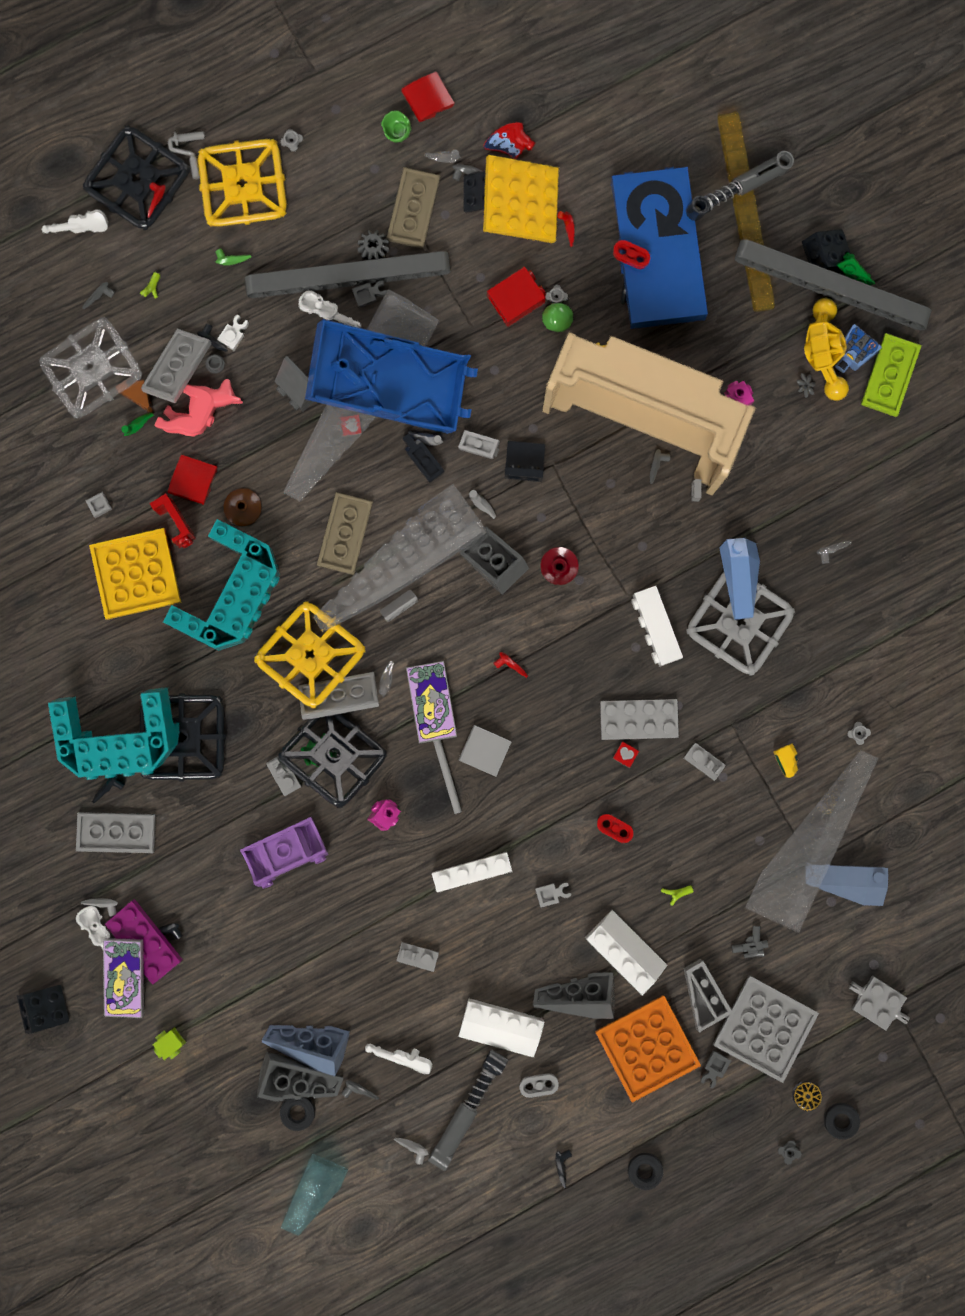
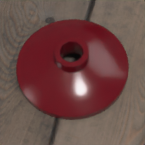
M556 547L544 554L540 567L543 577L548 582L554 585H565L576 577L579 563L571 550L564 547ZM561 564L563 569L557 570L556 565Z

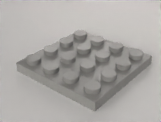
M748 975L731 1008L733 1013L725 1019L713 1045L783 1083L819 1013Z

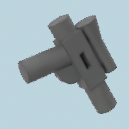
M753 926L752 936L746 939V943L732 945V953L748 952L743 954L744 958L764 957L763 949L768 948L767 940L760 941L761 926Z

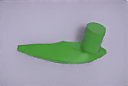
M218 249L215 252L218 257L216 263L221 265H233L251 258V255L225 256L222 249Z

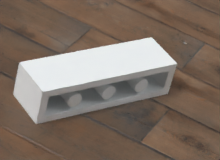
M654 586L634 593V599H631L634 609L639 611L640 617H638L641 628L645 627L647 635H645L648 646L651 645L654 652L651 654L654 663H658L660 667L682 659L681 650L657 587Z
M507 852L432 872L436 891L441 892L512 872Z

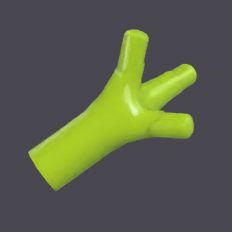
M153 273L148 286L140 292L141 295L146 297L152 292L154 298H158L156 293V285L160 278L158 273Z
M690 885L678 890L661 889V892L672 895L673 899L670 905L673 906L679 898L693 893V888Z

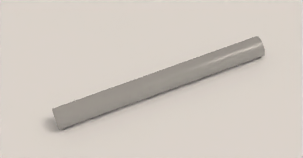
M441 740L433 741L454 814L460 813L462 810Z

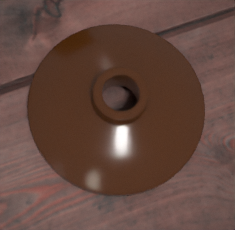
M236 489L224 501L225 516L234 525H251L261 514V501L257 494L249 489ZM240 503L245 504L244 509L238 508Z

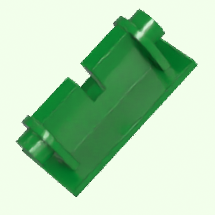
M846 253L843 257L844 261L837 264L848 278L870 286L875 284L871 279L870 273H867L854 258V254Z

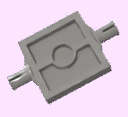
M874 976L863 987L851 982L849 989L858 994L857 1000L852 1007L854 1011L884 1030H887L891 1022L896 1018L904 1024L908 1023L906 1020L909 1021L910 1017L900 1012L902 1005L907 999L906 996Z

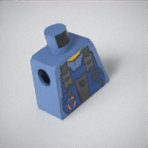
M854 324L845 336L847 344L846 353L835 367L841 373H844L849 367L856 371L872 358L882 346Z

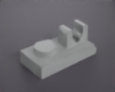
M464 430L458 448L462 451L493 459L498 454L500 441Z
M697 743L692 745L683 758L714 781L726 766Z
M278 756L266 763L284 796L302 787L296 775L278 759Z
M402 942L397 961L434 972L439 952Z

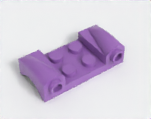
M311 817L240 850L249 867L254 885L257 887L262 886V889L273 885L272 881L275 880V877L309 861L319 864L325 861L328 855L314 819Z

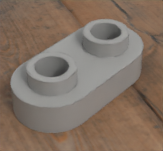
M547 1073L525 1077L521 1080L519 1087L523 1096L531 1098L553 1094L557 1091L559 1084L553 1074ZM547 1080L552 1081V1085L549 1087L545 1085ZM531 1083L533 1085L532 1089H526V1084Z

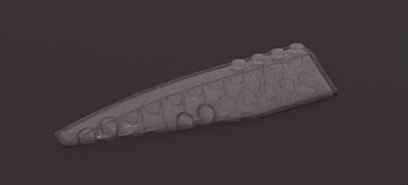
M388 289L367 330L419 342L420 345L426 347L439 320L405 297ZM326 405L283 493L301 502L320 478L329 471V468L340 459L341 455L349 449L377 417Z

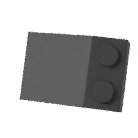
M286 356L275 379V383L278 386L276 390L283 397L286 395L290 399L289 403L295 410L299 408L304 412L314 402L305 399L308 377Z
M488 527L482 529L459 552L502 595L529 569L524 558Z

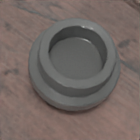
M213 354L206 360V368L211 373H220L225 367V361L220 355Z

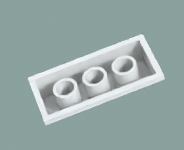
M613 910L585 937L641 995L657 981L667 967V964Z
M469 998L459 1037L534 1057L540 1041L544 1019Z

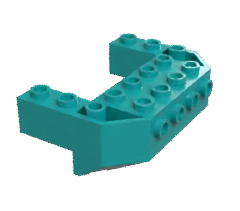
M217 519L208 537L241 554L235 569L207 622L172 605L163 623L220 651L244 643L250 637L253 625L259 620L264 604L268 603L271 596L270 593L280 579V573L273 551L269 545Z
M168 688L149 689L141 693L146 731L140 733L93 737L92 731L81 732L76 697L57 698L49 702L48 706L57 760L79 778L86 777L87 780L96 779L102 775H105V778H112L117 776V774L132 776L136 772H141L142 775L154 773L153 771L165 762L178 744L179 723H173Z

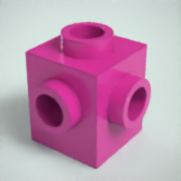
M735 381L727 386L728 389L724 393L725 397L747 406L753 404V391L749 385H746L745 381L740 383Z
M389 799L377 801L372 806V813L367 820L381 831L388 830L390 826H394L399 820L398 815L401 811L397 809V804Z

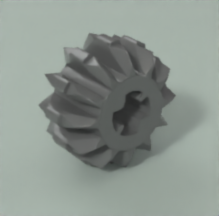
M368 230V236L365 234L361 235L363 240H358V245L360 246L358 252L362 253L363 259L367 257L368 260H373V258L379 259V257L386 258L385 253L389 252L387 247L389 240L385 239L384 233L379 235V231L376 230L372 234L371 230Z

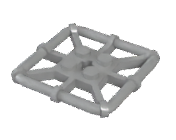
M723 572L709 594L704 596L703 603L689 622L686 631L694 641L714 653L716 658L723 659L739 671L749 674V676L755 675V672L761 668L773 648L778 646L779 639L793 619L795 609L788 602L768 590L767 586L757 583L755 604L760 596L763 595L784 610L764 614L754 608L753 618L744 619L745 625L741 624L738 626V621L734 620L731 602L725 608L714 600L726 582L725 573ZM710 605L722 612L716 624L696 627ZM786 615L771 638L758 630L765 619ZM717 629L725 634L727 638L719 648L699 635L698 632ZM754 635L767 642V645L755 663L752 664L749 643ZM731 640L743 646L746 665L725 652Z

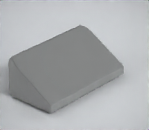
M408 590L381 609L380 613L387 622H390L417 603L418 598L411 590Z

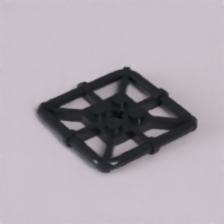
M127 125L117 134L107 150L100 154L101 158L83 183V190L108 207L109 211L113 214H118L140 229L148 230L155 223L167 204H171L173 201V196L190 172V166L184 160L164 148L162 143L154 141L138 129ZM132 135L153 148L146 160L135 154ZM127 136L130 155L123 164H120L111 156ZM160 153L179 167L159 171L151 164ZM107 162L118 169L112 179L93 182ZM139 174L141 180L133 182V176ZM179 175L169 190L164 193L150 218L147 219L144 202L151 192L154 193L149 187L152 182L158 184L163 177ZM115 186L122 193L116 202L113 203L97 192L96 189ZM128 196L138 202L141 221L121 208Z
M185 693L169 695L170 703H179V718H172L173 723H179V735L180 732H183L187 736L183 743H180L178 739L177 746L168 756L178 757V772H154L147 775L141 774L144 779L179 780V782L220 778L223 775L224 739H226L224 734L223 699L220 696L185 695ZM141 703L140 732H145L146 725L143 706ZM185 703H211L197 718H185ZM216 707V734L201 735V721ZM201 740H216V767L201 753ZM197 756L212 772H185V757Z
M342 713L325 716L327 733L322 739L310 730L321 717L309 719L304 725L298 727L296 734L283 746L278 754V759L305 782L304 785L310 786L337 808H343L363 786L369 783V779L385 761L387 751L362 731L361 726L355 725ZM332 716L351 731L345 739L334 731ZM357 735L374 750H357L349 741ZM303 736L315 744L311 751L289 752ZM335 751L337 758H332L329 752L333 753ZM357 758H377L364 774L352 765ZM290 759H310L318 766V769L309 776ZM347 770L357 779V782L343 797L340 777ZM322 771L334 779L336 797L315 781Z

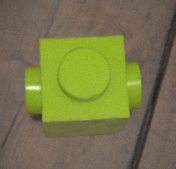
M174 1027L168 1033L164 1030L155 1037L157 1041L153 1044L155 1047L153 1050L159 1058L162 1057L165 1060L170 1057L172 1060L181 1052L179 1048L186 1041Z

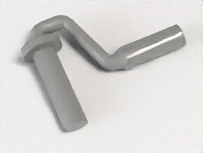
M173 132L174 137H170L168 140L169 150L190 155L193 179H199V167L195 154L192 151L174 148L173 141H175L177 146L178 142L205 139L204 132L185 134Z

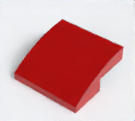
M437 72L424 76L401 90L419 122L433 118L438 112L452 108L454 105Z
M181 455L172 476L168 493L204 505L211 490V483L216 475L217 466Z

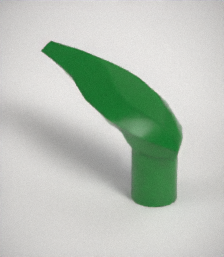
M153 413L142 415L133 420L128 426H122L121 430L124 436H129L140 430L146 421L154 416Z

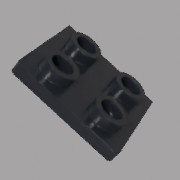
M486 171L464 176V212L470 213L484 210Z
M842 229L816 232L802 241L808 263L827 270L837 268V264L844 261V255L848 252L851 254Z
M508 441L504 479L542 482L545 444Z
M61 985L17 995L25 1034L36 1033L69 1022Z

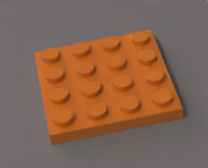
M664 995L595 1031L631 1102L646 1096L701 1066Z

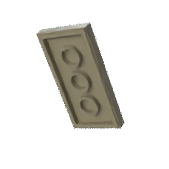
M404 167L387 240L424 249L440 175Z
M336 492L317 566L351 575L355 574L373 501Z

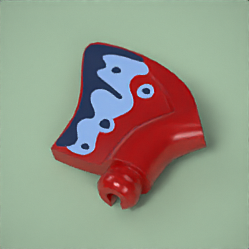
M511 123L499 128L484 143L486 150L505 153L514 160L521 155L525 148L531 151L533 146H535V142L525 134L523 123Z

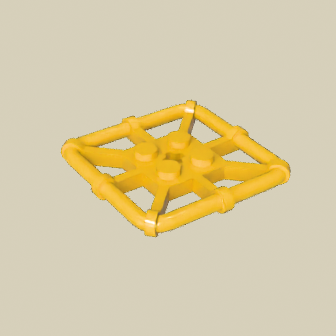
M274 139L247 142L234 141L231 144L209 146L198 151L201 182L199 189L202 192L204 214L208 225L211 227L243 223L250 225V222L273 220L286 215L285 175L282 173L280 150ZM266 147L255 162L242 163L241 150ZM236 151L237 164L224 166L209 154ZM272 152L275 175L261 177L260 166ZM205 160L222 172L223 182L208 184ZM242 179L247 181L243 188L238 184ZM276 183L279 206L263 195V184ZM224 190L225 200L212 215L209 191ZM261 201L274 212L249 215L248 202ZM242 203L243 216L219 219L229 205Z
M307 601L297 607L286 621L275 629L276 632L254 657V662L257 663L260 669L278 682L279 687L285 688L303 704L316 708L339 683L345 680L344 677L363 656L365 646L344 629L339 621H334L317 606ZM310 611L330 626L321 638L311 631ZM304 612L306 631L296 640L286 631ZM336 631L355 647L333 649L326 642ZM282 636L292 644L285 654L265 656ZM314 651V658H305L307 656L306 652ZM354 654L338 673L328 666L335 656ZM287 661L294 669L284 678L266 663ZM325 670L333 679L316 697L315 678ZM299 672L309 679L310 698L290 683Z

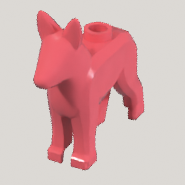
M225 379L219 389L187 384L183 393L190 396V414L176 413L168 405L163 413L170 420L166 421L158 417L154 426L168 433L194 437L203 434L207 427L213 425L215 419L213 414L216 408L229 404H242L243 402L241 398L235 396L229 379Z

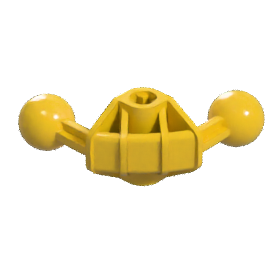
M822 298L813 306V315L816 322L809 325L804 352L815 371H822L827 381L824 386L826 396L831 400L839 401L848 394L849 385L844 378L836 375L833 366L845 355L847 344L842 331L829 323L837 314L835 302L829 298Z

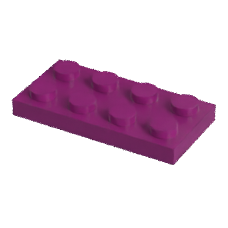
M135 899L105 923V926L116 939L143 940V973L152 985L183 960Z

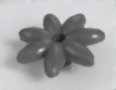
M801 373L802 380H797L799 384L798 392L804 391V396L807 398L809 393L811 395L814 394L812 387L816 384L810 382L811 375L806 377L804 373Z

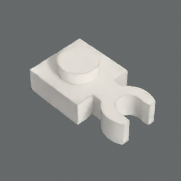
M239 315L234 317V325L230 326L227 324L217 339L233 351H235L244 337L241 330H245L249 325L247 320L241 325L238 324L240 320Z

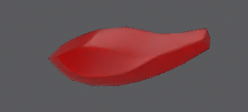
M155 182L150 184L149 187L154 191V195L148 211V218H150L153 210L162 199L165 185L159 186Z
M560 211L557 217L565 222L570 247H573L575 234L573 218L567 211L565 213Z
M500 652V658L494 662L498 669L506 663L511 669H514L526 678L528 677L527 673L506 653Z

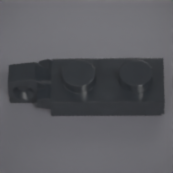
M409 433L403 437V441L408 446L405 448L407 455L429 483L445 473L444 469L419 439L414 441Z

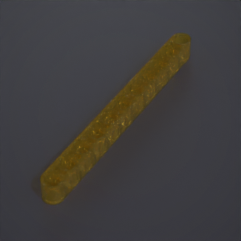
M737 111L718 115V127L729 183L737 176L749 171L743 133ZM752 190L742 196L734 195L732 201L740 241L750 240L764 246L754 191ZM745 266L754 312L774 309L775 303L770 275Z

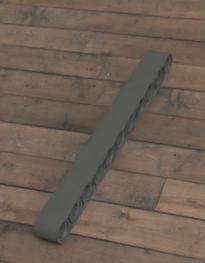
M741 240L734 260L742 265L913 329L926 330L932 311L926 306L750 240Z
M441 251L252 274L245 277L247 297L260 298L300 293L308 290L317 291L358 286L369 282L374 284L378 281L390 282L446 275L451 272L449 253Z

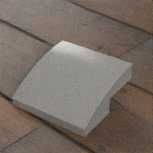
M473 725L458 760L496 777L511 741Z

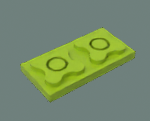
M885 333L881 343L882 348L876 357L860 405L897 417L922 345Z

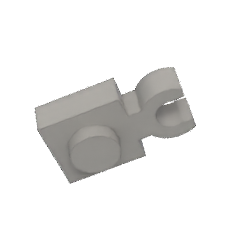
M554 883L535 888L540 908L559 903V896L563 898L570 897L571 893L564 894L562 892L563 887L569 886L568 883H562L556 889Z

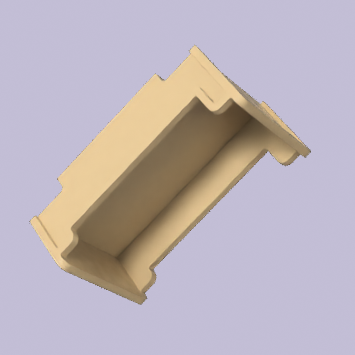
M569 333L548 382L542 412L549 414L551 408L567 412L574 404L700 455L701 458L694 472V478L701 479V483L708 485L706 493L713 495L729 474L755 407L747 406L720 395L719 389L723 381L612 336L607 346L601 347Z

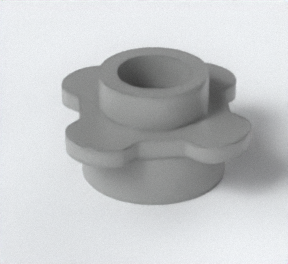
M289 129L284 134L283 139H281V145L289 147L291 151H296L298 144L303 141V137Z
M555 285L545 296L552 304L562 303L568 299L567 293H564L559 285Z
M856 722L854 728L849 730L847 734L858 745H862L864 740L871 735V731L862 726L861 722Z

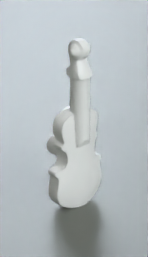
M100 210L87 211L84 216L80 214L71 215L68 223L44 225L42 232L46 234L71 230L74 233L85 232L86 230H91L94 233L104 232L107 230L108 220L106 215Z
M308 290L301 295L299 308L309 314L316 313L326 320L335 319L345 325L361 328L360 322L338 313L337 305L329 301H323L320 294L318 295Z
M94 906L86 907L77 914L76 922L81 927V930L88 931L92 944L101 946L103 949V940L110 938V934L106 927L100 923L102 916H100L98 909Z
M367 1044L365 1050L369 1053L373 1052L376 1056L407 1066L422 1074H430L432 1069V1062L427 1058L418 1056L420 1052L417 1049H413L411 1054L401 1050H396L392 1053L381 1049L380 1046L375 1047L373 1044Z

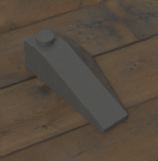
M613 972L588 974L587 978L579 980L574 978L570 979L571 982L561 985L556 983L535 989L534 1008L593 1019H614L615 989Z
M266 1052L260 1069L257 1097L272 1101H283V1099L293 1098L294 1100H299L302 1097H334L339 1093L343 1076L337 1074L333 1076L319 1072L297 1060Z

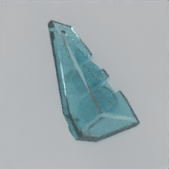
M312 1154L281 1228L299 1236L341 1188L348 1169Z

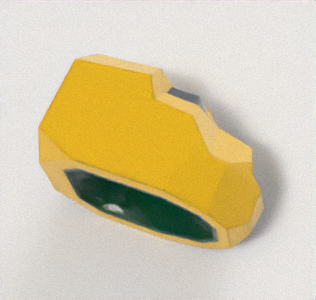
M792 743L773 751L780 769L787 778L793 777L798 771L797 752Z

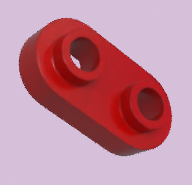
M620 240L614 246L613 255L617 260L636 269H644L648 266L650 254L646 249L626 240ZM625 250L626 254H620L619 251ZM637 258H642L643 262H638Z
M604 814L597 820L599 831L618 842L627 843L633 838L632 827L612 815ZM605 820H608L610 822V825L607 828L603 826V822ZM622 829L626 830L627 832L625 837L620 836V831Z

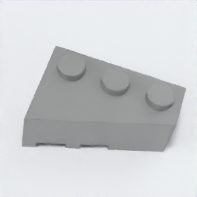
M699 959L684 968L695 1027L698 1032L703 1031L733 1013L703 960Z

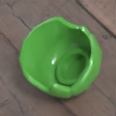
M390 111L384 116L381 123L384 135L394 143L402 142L409 137L411 131L410 121L400 111Z
M553 303L546 307L543 312V323L548 330L563 332L570 328L573 322V312L565 304Z

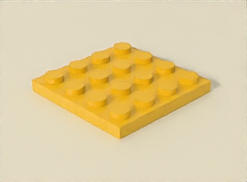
M488 155L486 157L483 232L554 243L556 241L558 168Z
M165 528L89 545L106 620L182 603Z

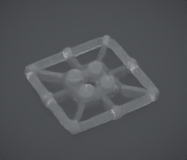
M100 317V319L92 322L76 334L67 336L68 339L48 351L39 360L43 372L53 386L54 393L58 394L69 413L77 419L89 414L108 400L109 402L112 401L114 396L133 385L138 379H141L143 374L129 351L128 344L121 339L114 326L104 317ZM106 329L116 345L103 353L100 344ZM96 330L93 343L81 349L77 341ZM71 345L77 351L75 355L67 360L53 358ZM121 352L132 369L114 367L109 362V359ZM88 364L94 365L91 370H87ZM49 366L67 367L71 375L59 382ZM112 374L131 376L109 391L102 382ZM76 381L80 389L74 406L64 390ZM98 384L104 394L82 408L87 391Z

